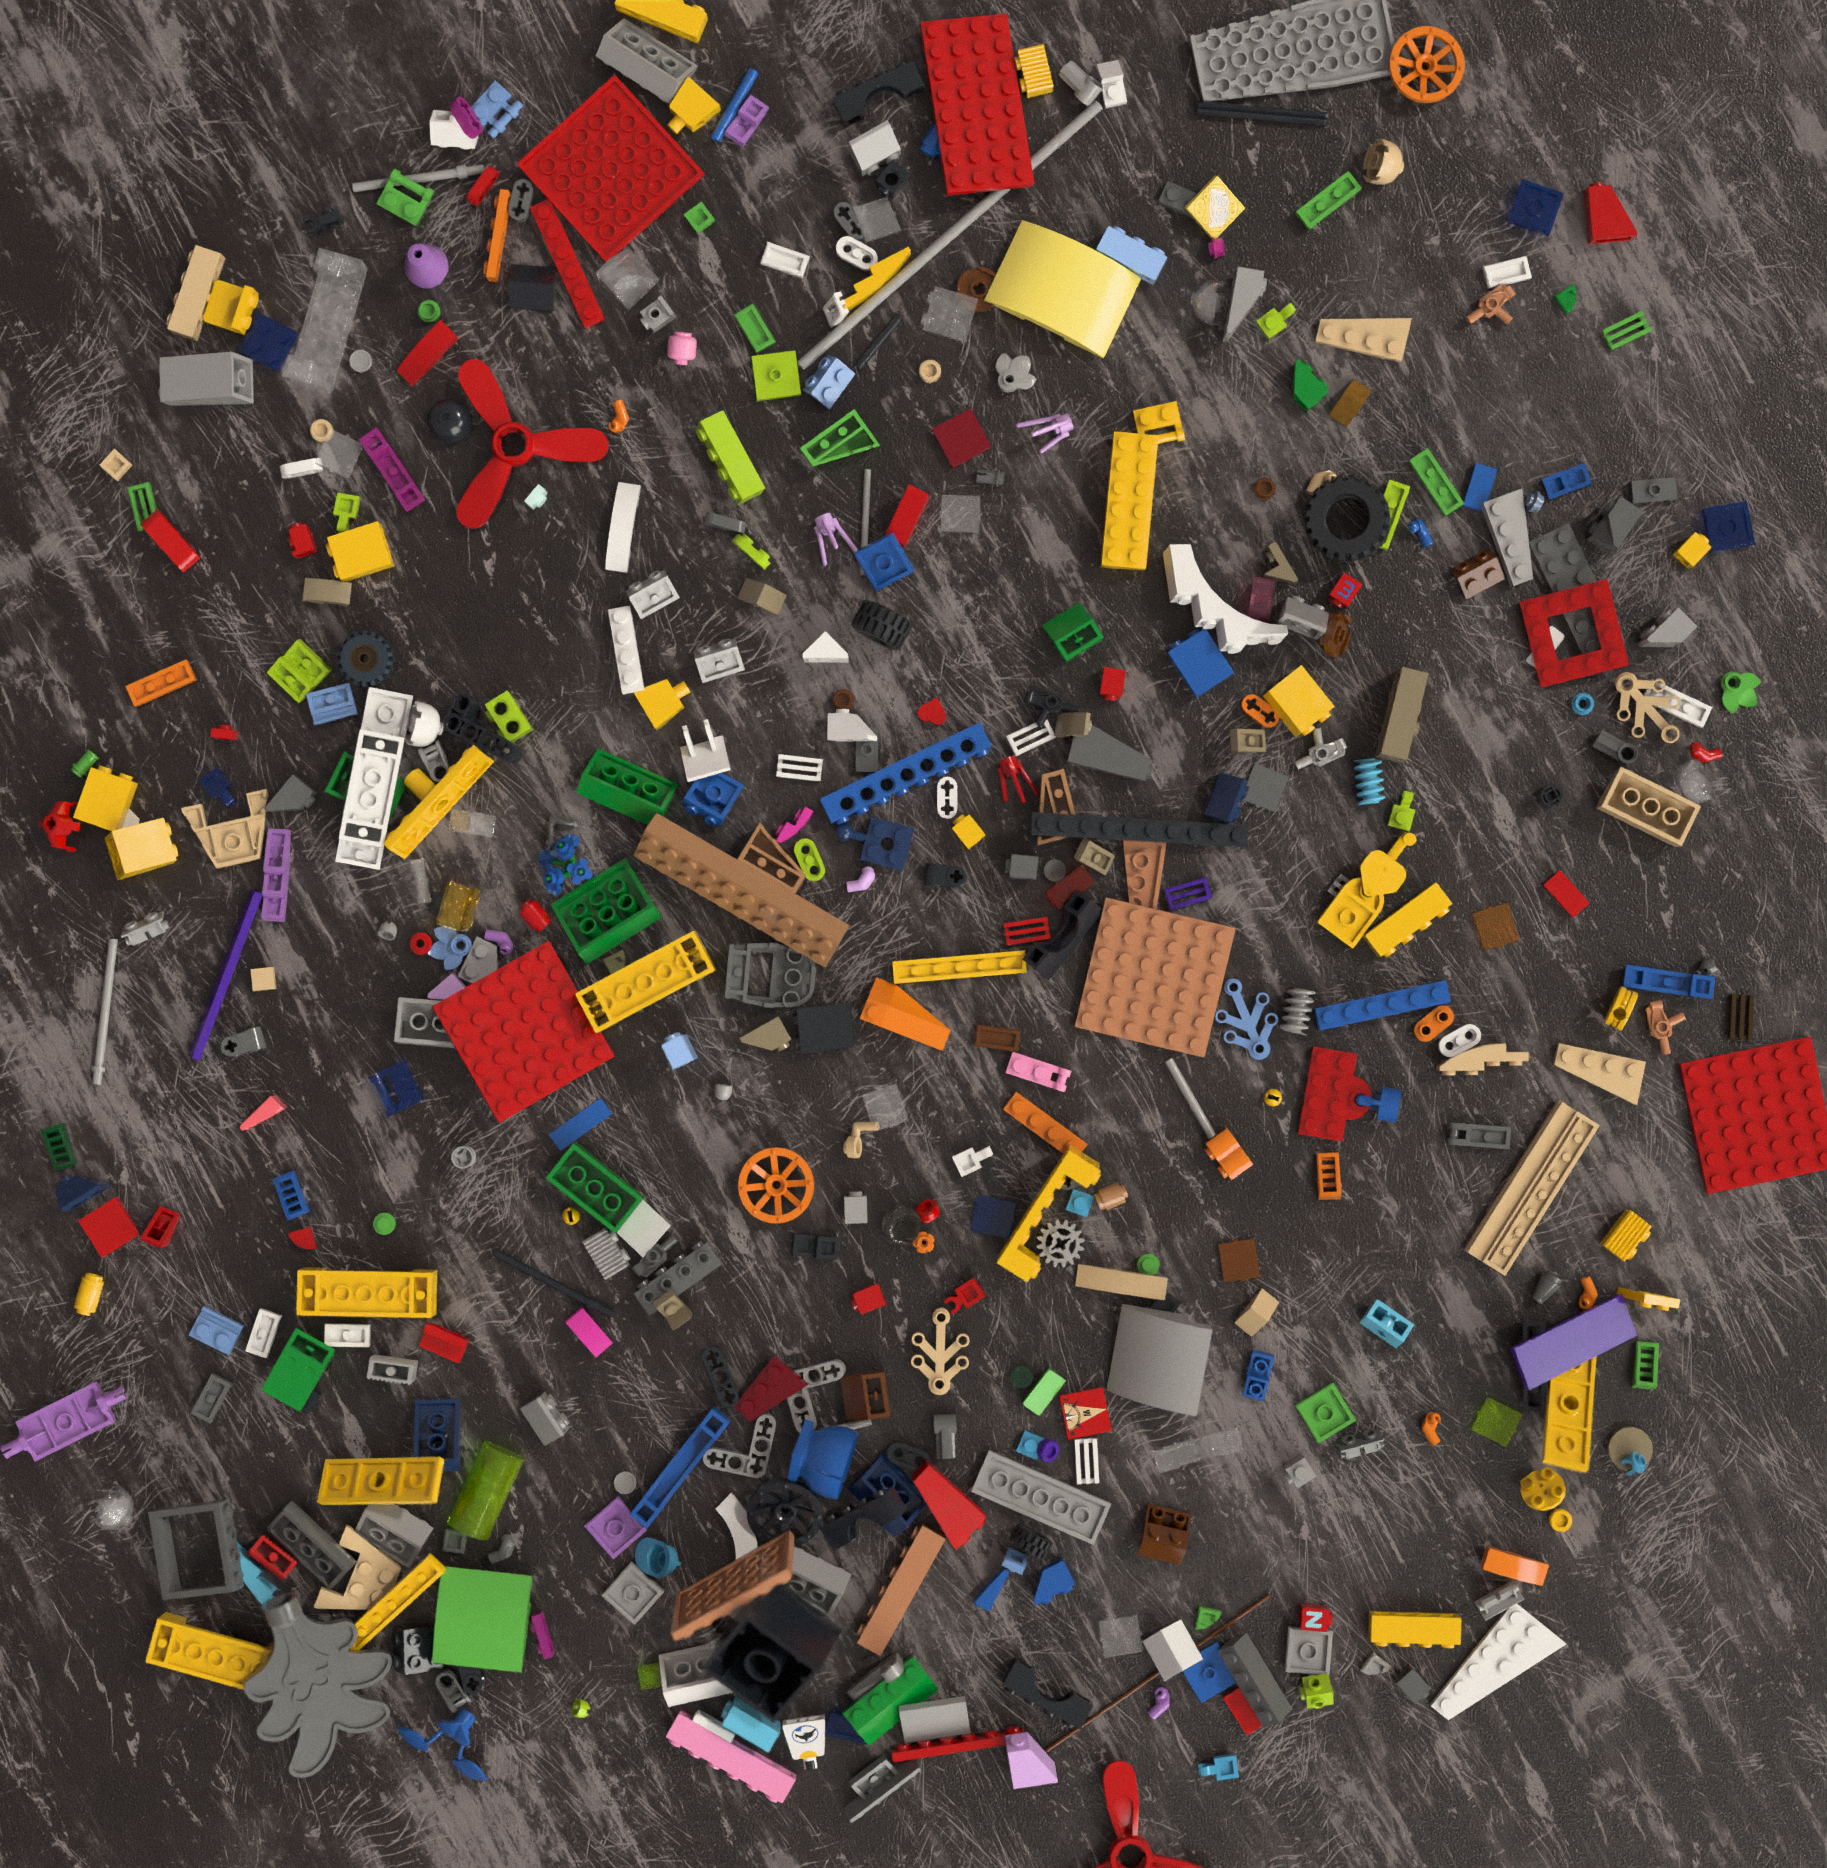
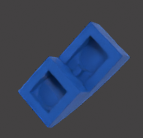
M1585 463L1542 479L1550 500L1592 484Z

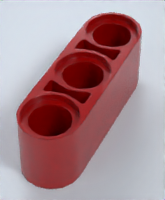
M158 509L140 523L144 530L182 572H186L201 559L198 553Z

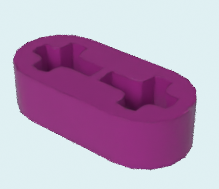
M457 97L449 104L453 116L469 138L474 139L483 132L482 124L464 98Z

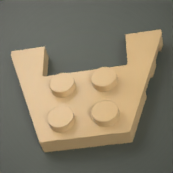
M267 789L246 793L251 813L250 817L207 826L203 804L181 808L217 869L261 859L266 810L264 808L267 805L268 798Z
M346 1525L339 1545L359 1552V1557L344 1594L321 1587L314 1608L369 1610L394 1587L400 1573V1565L370 1544L366 1538L360 1536L352 1527Z

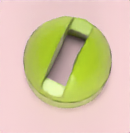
M576 1699L571 1709L572 1716L585 1718L588 1716L587 1710H590V1705L585 1700Z

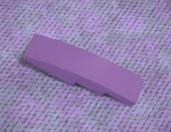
M268 829L263 866L265 873L262 890L264 898L261 919L263 921L285 922L291 830Z

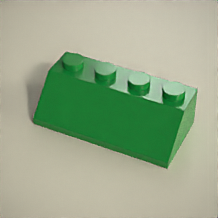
M598 748L581 776L576 793L649 825L656 813L663 817L665 816L678 784Z
M912 1654L903 1660V1672L890 1683L882 1679L861 1697L850 1702L842 1709L843 1715L868 1746L901 1720L899 1706L922 1703L939 1690Z

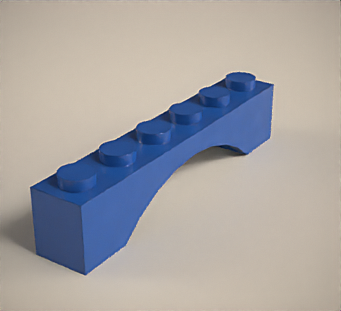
M1441 980L1384 994L1312 1008L1317 1030H1325L1449 1003L1451 1000L1446 980Z
M713 1406L637 1503L630 1516L647 1529L692 1469L724 1431L731 1419Z

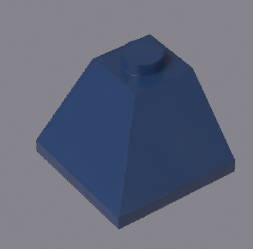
M69 1174L59 1180L60 1185L55 1188L60 1209L62 1212L76 1209L112 1185L108 1181L82 1175L72 1177Z

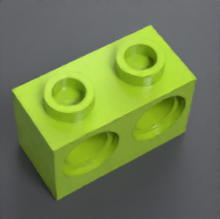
M505 691L485 704L488 709L485 711V714L491 723L495 721L499 729L496 731L499 736L515 742L533 730L509 691ZM505 703L507 706L506 712L498 715L496 713L497 705ZM511 722H517L519 726L518 731L514 734L508 732V725Z

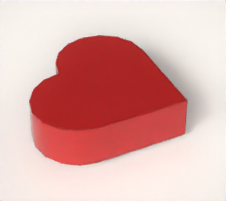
M935 698L919 708L918 717L923 722L931 721L934 725H942L946 720V713L938 698Z

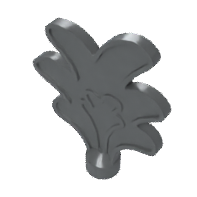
M288 1592L273 1597L262 1606L267 1623L271 1626L273 1633L272 1650L265 1663L246 1677L242 1685L246 1695L255 1702L271 1700L266 1711L255 1726L256 1733L260 1739L270 1742L281 1741L291 1736L298 1728L296 1742L289 1757L287 1768L292 1776L305 1778L317 1773L329 1760L336 1744L338 1729L349 1733H363L381 1726L388 1720L390 1709L385 1701L379 1698L363 1696L352 1690L372 1686L383 1679L392 1665V1657L386 1650L382 1649L350 1650L358 1636L357 1627L353 1621L346 1618L327 1622L313 1620L302 1612L303 1610L296 1593Z

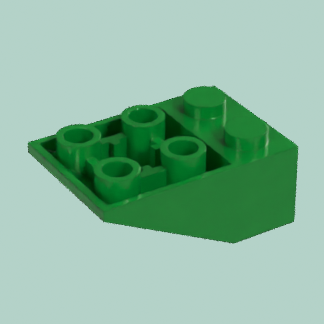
M344 751L325 792L343 801L347 799L354 755ZM399 777L396 780L389 821L406 788L404 780Z
M296 1328L261 1391L301 1412L333 1358L335 1349Z

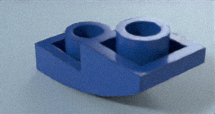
M1252 1349L1242 1396L1264 1401L1274 1354Z

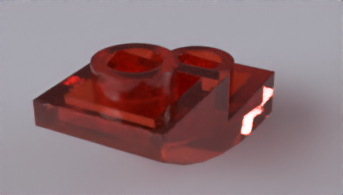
M1082 864L1065 878L1058 880L1044 893L1056 910L1064 907L1076 890L1083 893L1095 881Z

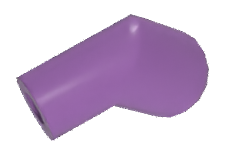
M1158 1687L1155 1690L1156 1704L1148 1711V1714L1154 1720L1167 1710L1170 1705L1169 1692L1164 1687Z

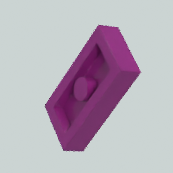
M543 1610L534 1612L531 1616L532 1619L529 1620L532 1632L537 1634L538 1641H536L538 1653L543 1654L545 1660L553 1657L555 1650Z

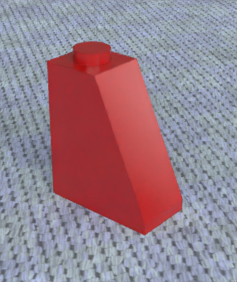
M1603 182L1590 184V187H1587L1584 191L1588 244L1633 241L1637 236V230L1611 185H1603Z
M909 484L885 535L893 532L900 545L905 548L929 501V494Z

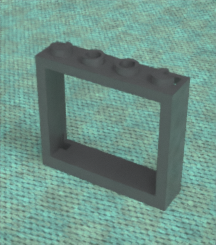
M230 1499L160 1507L148 1512L163 1600L228 1593L244 1587V1574L240 1564L241 1555L237 1546V1531L234 1527ZM214 1511L226 1584L181 1589L169 1516Z

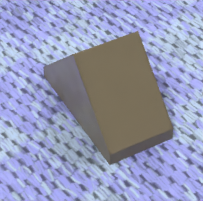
M746 578L738 599L778 616L787 595L765 583Z

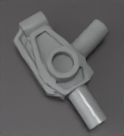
M1321 728L1313 729L1315 746L1308 750V756L1294 762L1297 770L1311 763L1321 767L1344 756L1345 749L1347 748L1344 739L1341 738L1335 742L1324 744Z

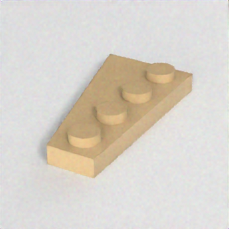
M1412 318L1321 319L1315 343L1401 363Z

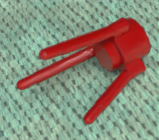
M1010 756L999 761L1000 768L997 770L1000 775L1004 802H1007L1006 775L1007 778L1012 777L1022 803H1025V798L1016 776L1019 774V771L1036 796L1039 795L1035 785L1022 767L1020 760L1017 761L1015 756Z

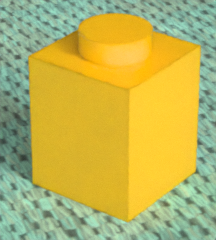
M1695 532L1672 555L1687 569H1690L1710 550L1711 546L1704 535Z
M962 814L953 821L955 825L952 827L953 832L968 850L986 836L970 815L965 817Z

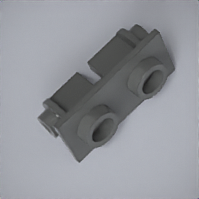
M1379 1428L1368 1429L1362 1433L1346 1435L1336 1439L1340 1449L1341 1459L1346 1458V1460L1361 1456L1360 1448H1364L1365 1454L1381 1451V1448L1384 1447V1439Z

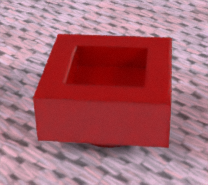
M218 725V729L211 728V737L237 741L238 732L232 730V726Z

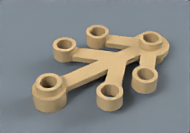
M1624 672L1615 681L1616 689L1621 693L1620 709L1617 712L1618 719L1627 721L1630 718L1631 712L1628 706L1631 695L1636 701L1635 724L1632 727V735L1636 738L1644 736L1645 727L1643 725L1646 712L1662 730V739L1667 743L1676 742L1680 735L1679 729L1675 725H1669L1652 705L1668 706L1670 709H1676L1680 705L1679 697L1676 695L1669 697L1643 696L1638 689H1653L1655 692H1662L1665 689V681L1661 678H1657L1654 681L1638 680L1634 674ZM1629 679L1631 685L1624 687L1622 684L1623 680ZM1657 681L1663 683V687L1661 689H1656L1654 687V684ZM1675 698L1678 703L1675 706H1671L1669 700ZM1622 710L1628 712L1626 718L1620 717L1619 714ZM1641 727L1643 732L1637 735L1634 733V729ZM1667 730H1674L1675 735L1668 737L1666 735Z
M941 1307L934 1310L932 1314L933 1322L937 1325L936 1350L925 1340L923 1333L916 1332L912 1336V1343L920 1346L936 1363L934 1372L924 1362L922 1355L916 1354L911 1359L912 1366L919 1368L929 1379V1389L936 1395L947 1393L951 1385L950 1380L961 1369H966L969 1365L968 1358L961 1355L956 1358V1363L944 1373V1364L961 1347H966L970 1340L967 1334L960 1333L956 1341L945 1350V1325L950 1320V1313L947 1309ZM943 1313L946 1318L944 1321H939L937 1315ZM921 1335L923 1340L920 1343H916L914 1337ZM961 1336H965L967 1338V1342L965 1344L959 1343L958 1340ZM916 1357L922 1359V1363L920 1365L914 1364V1359ZM959 1359H965L967 1361L966 1365L960 1366L958 1364ZM936 1381H943V1387L937 1388L935 1386Z

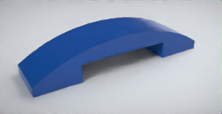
M1633 965L1625 966L1623 987L1707 999L1713 998L1715 977Z

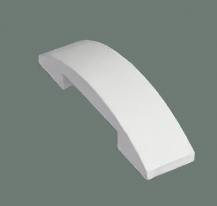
M618 483L610 524L605 570L628 572L631 553L630 546L641 485Z

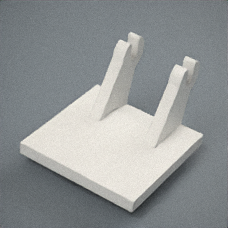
M708 719L703 721L709 741L693 745L687 725L682 726L687 745L680 747L688 782L731 770L723 735L713 736Z

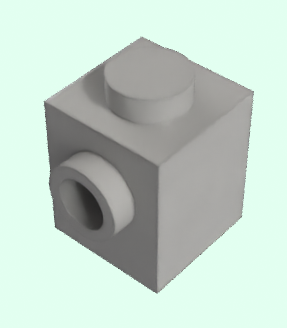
M1302 1454L1283 1465L1286 1470L1283 1473L1290 1485L1294 1483L1297 1488L1316 1477Z

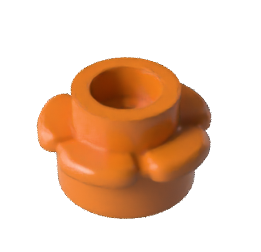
M919 1232L917 1237L913 1239V1246L916 1247V1251L919 1253L930 1252L934 1248V1237L930 1233Z

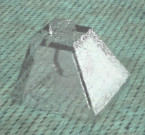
M630 248L611 257L595 273L597 279L627 310H630L660 280Z

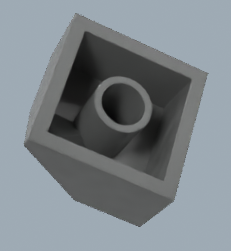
M1619 497L1615 501L1612 499L1601 510L1600 514L1603 516L1599 522L1594 521L1589 528L1588 533L1590 535L1587 540L1607 554L1612 553L1619 548L1643 511L1623 497Z

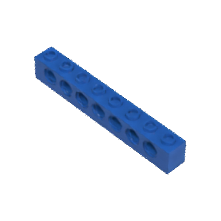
M979 722L839 789L820 800L831 823L836 822L837 825L849 821L848 816L854 813L859 816L868 812V807L875 803L877 806L887 803L889 796L896 794L899 797L909 792L908 787L916 784L917 787H920L930 782L928 778L935 774L937 778L949 773L948 768L954 765L960 768L968 764V759L975 755L978 759L989 754L988 749L992 745ZM963 741H970L973 744V750L967 753L963 752L960 745ZM944 750H949L953 753V759L950 762H944L941 759L940 755ZM930 760L933 763V769L928 772L923 771L920 767L921 762ZM909 769L913 772V778L910 781L901 779L900 774L903 770ZM890 779L893 782V788L889 791L883 790L880 786L882 780ZM869 788L873 791V797L870 800H863L860 794L863 789ZM844 798L852 799L853 807L851 809L844 810L841 808L840 804Z

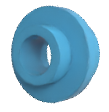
M1579 693L1573 697L1571 707L1576 714L1586 715L1592 711L1594 701L1589 694ZM1580 700L1585 701V708L1579 707Z

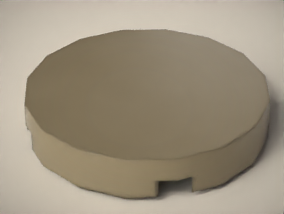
M1627 1426L1616 1430L1612 1434L1607 1444V1450L1612 1463L1618 1468L1628 1471V1469L1632 1468V1465L1630 1463L1622 1465L1621 1461L1623 1458L1630 1456L1631 1452L1636 1451L1638 1454L1643 1455L1647 1465L1652 1457L1653 1446L1649 1436L1644 1431L1633 1426Z

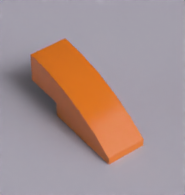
M1486 1545L1480 1567L1495 1574L1543 1586L1549 1564Z

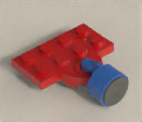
M1313 1046L1298 1134L1342 1142L1346 1120L1360 1118L1368 1110L1378 1111L1377 1120L1396 1123V1121H1399L1403 1093L1401 1090L1382 1087L1381 1095L1371 1093L1369 1086L1362 1079L1354 1076L1357 1054Z

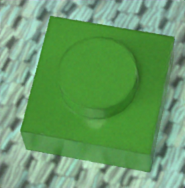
M702 201L684 214V217L697 234L715 222V219Z

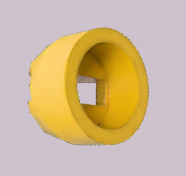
M1269 1089L1264 1093V1101L1267 1105L1274 1107L1281 1103L1282 1095L1276 1089ZM1268 1095L1277 1096L1279 1099L1278 1101L1268 1099Z
M575 1207L566 1208L562 1214L563 1221L568 1225L576 1224L581 1217L580 1211ZM568 1211H572L573 1222L569 1220Z

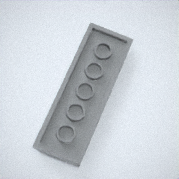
M988 1450L971 1489V1492L1092 1545L1096 1541L1111 1506V1503L991 1450Z

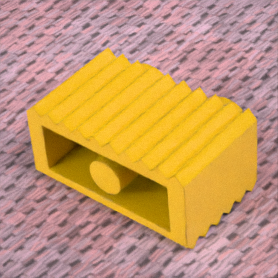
M1044 44L1017 50V57H1014L1016 70H1021L1022 78L1019 79L1021 92L1026 91L1027 98L1053 92V82Z
M1626 1209L1600 1242V1245L1625 1262L1626 1259L1630 1260L1637 1252L1635 1247L1639 1242H1644L1649 1237L1651 1225L1633 1211Z

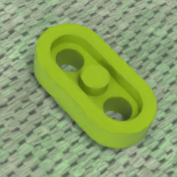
M737 534L732 541L763 570L771 564L768 561L770 556L761 548L757 551L752 546L754 542L746 534L742 536Z
M810 839L799 840L795 844L794 853L806 878L810 881L822 879L825 874V867L816 845ZM803 846H808L810 848L808 854H803L801 852ZM812 866L818 868V873L815 875L810 873Z

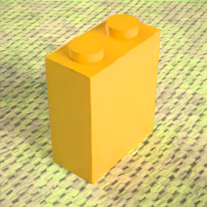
M378 521L327 537L329 544H326V549L329 556H333L335 565H332L336 578L340 577V580L343 582L394 567L382 525Z
M1302 665L1263 695L1264 699L1275 710L1295 737L1301 733L1306 736L1315 729L1313 724L1318 720L1320 723L1331 716L1329 711L1335 707Z
M100 765L98 769L91 767L73 818L110 831L122 829L138 783L132 781V776L120 773L119 776L111 774L112 769Z

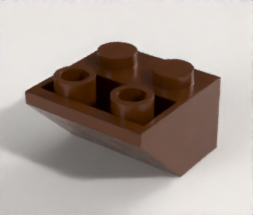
M884 1369L847 1374L840 1378L846 1420H870L890 1417Z
M1148 1504L1137 1555L1181 1565L1187 1550L1191 1514Z

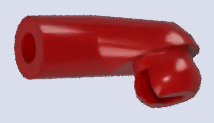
M1693 742L1689 746L1691 756L1701 763L1722 758L1720 748L1707 750L1699 742Z

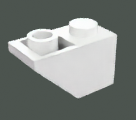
M433 110L430 119L431 145L475 149L478 136L474 139L469 138L463 132L451 111Z

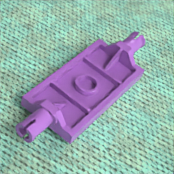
M96 1381L16 1421L19 1435L17 1439L1 1446L2 1452L11 1448L10 1451L3 1454L4 1457L8 1459L24 1450L32 1455L34 1461H37L114 1423L116 1419L110 1407L128 1398L126 1393L117 1396L125 1391L124 1388L120 1386L104 1395Z

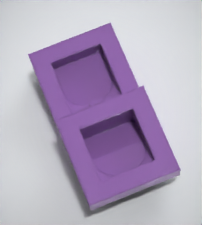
M750 95L739 109L736 118L726 129L725 136L743 147L762 121L769 107Z

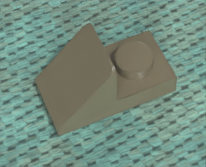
M1272 543L1266 548L1267 553L1265 555L1270 564H1275L1276 567L1265 573L1262 577L1291 585L1296 583L1298 578L1277 543Z
M1230 729L1232 753L1266 752L1265 730Z
M1083 838L1074 858L1077 862L1106 875L1115 855Z
M669 1290L653 1302L656 1309L667 1319L673 1331L692 1317L691 1310L672 1290Z

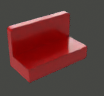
M431 1321L426 1323L423 1330L424 1335L419 1346L451 1361L460 1363L470 1339Z

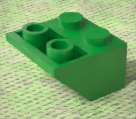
M1080 602L1042 625L1064 663H1067L1104 639L1094 620Z

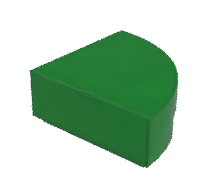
M1571 284L1554 296L1555 301L1565 315L1572 311L1576 303V288L1574 284Z

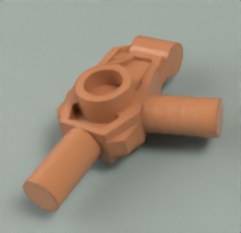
M1501 284L1479 300L1478 309L1466 316L1467 322L1472 324L1482 316L1490 318L1495 314L1508 325L1513 317L1500 307L1516 295L1510 285L1507 287Z
M1662 1001L1650 1002V1005L1645 1009L1650 1034L1654 1038L1659 1039L1662 1055L1671 1054L1668 1037L1673 1034L1672 1026L1686 1020L1683 1012H1680L1667 1019Z

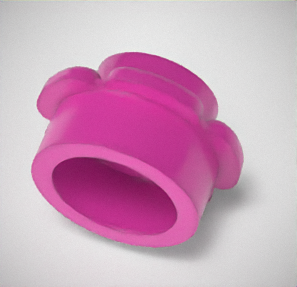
M1213 237V242H1209L1210 256L1214 255L1215 259H1218V257L1225 255L1224 243L1222 238L1215 239Z

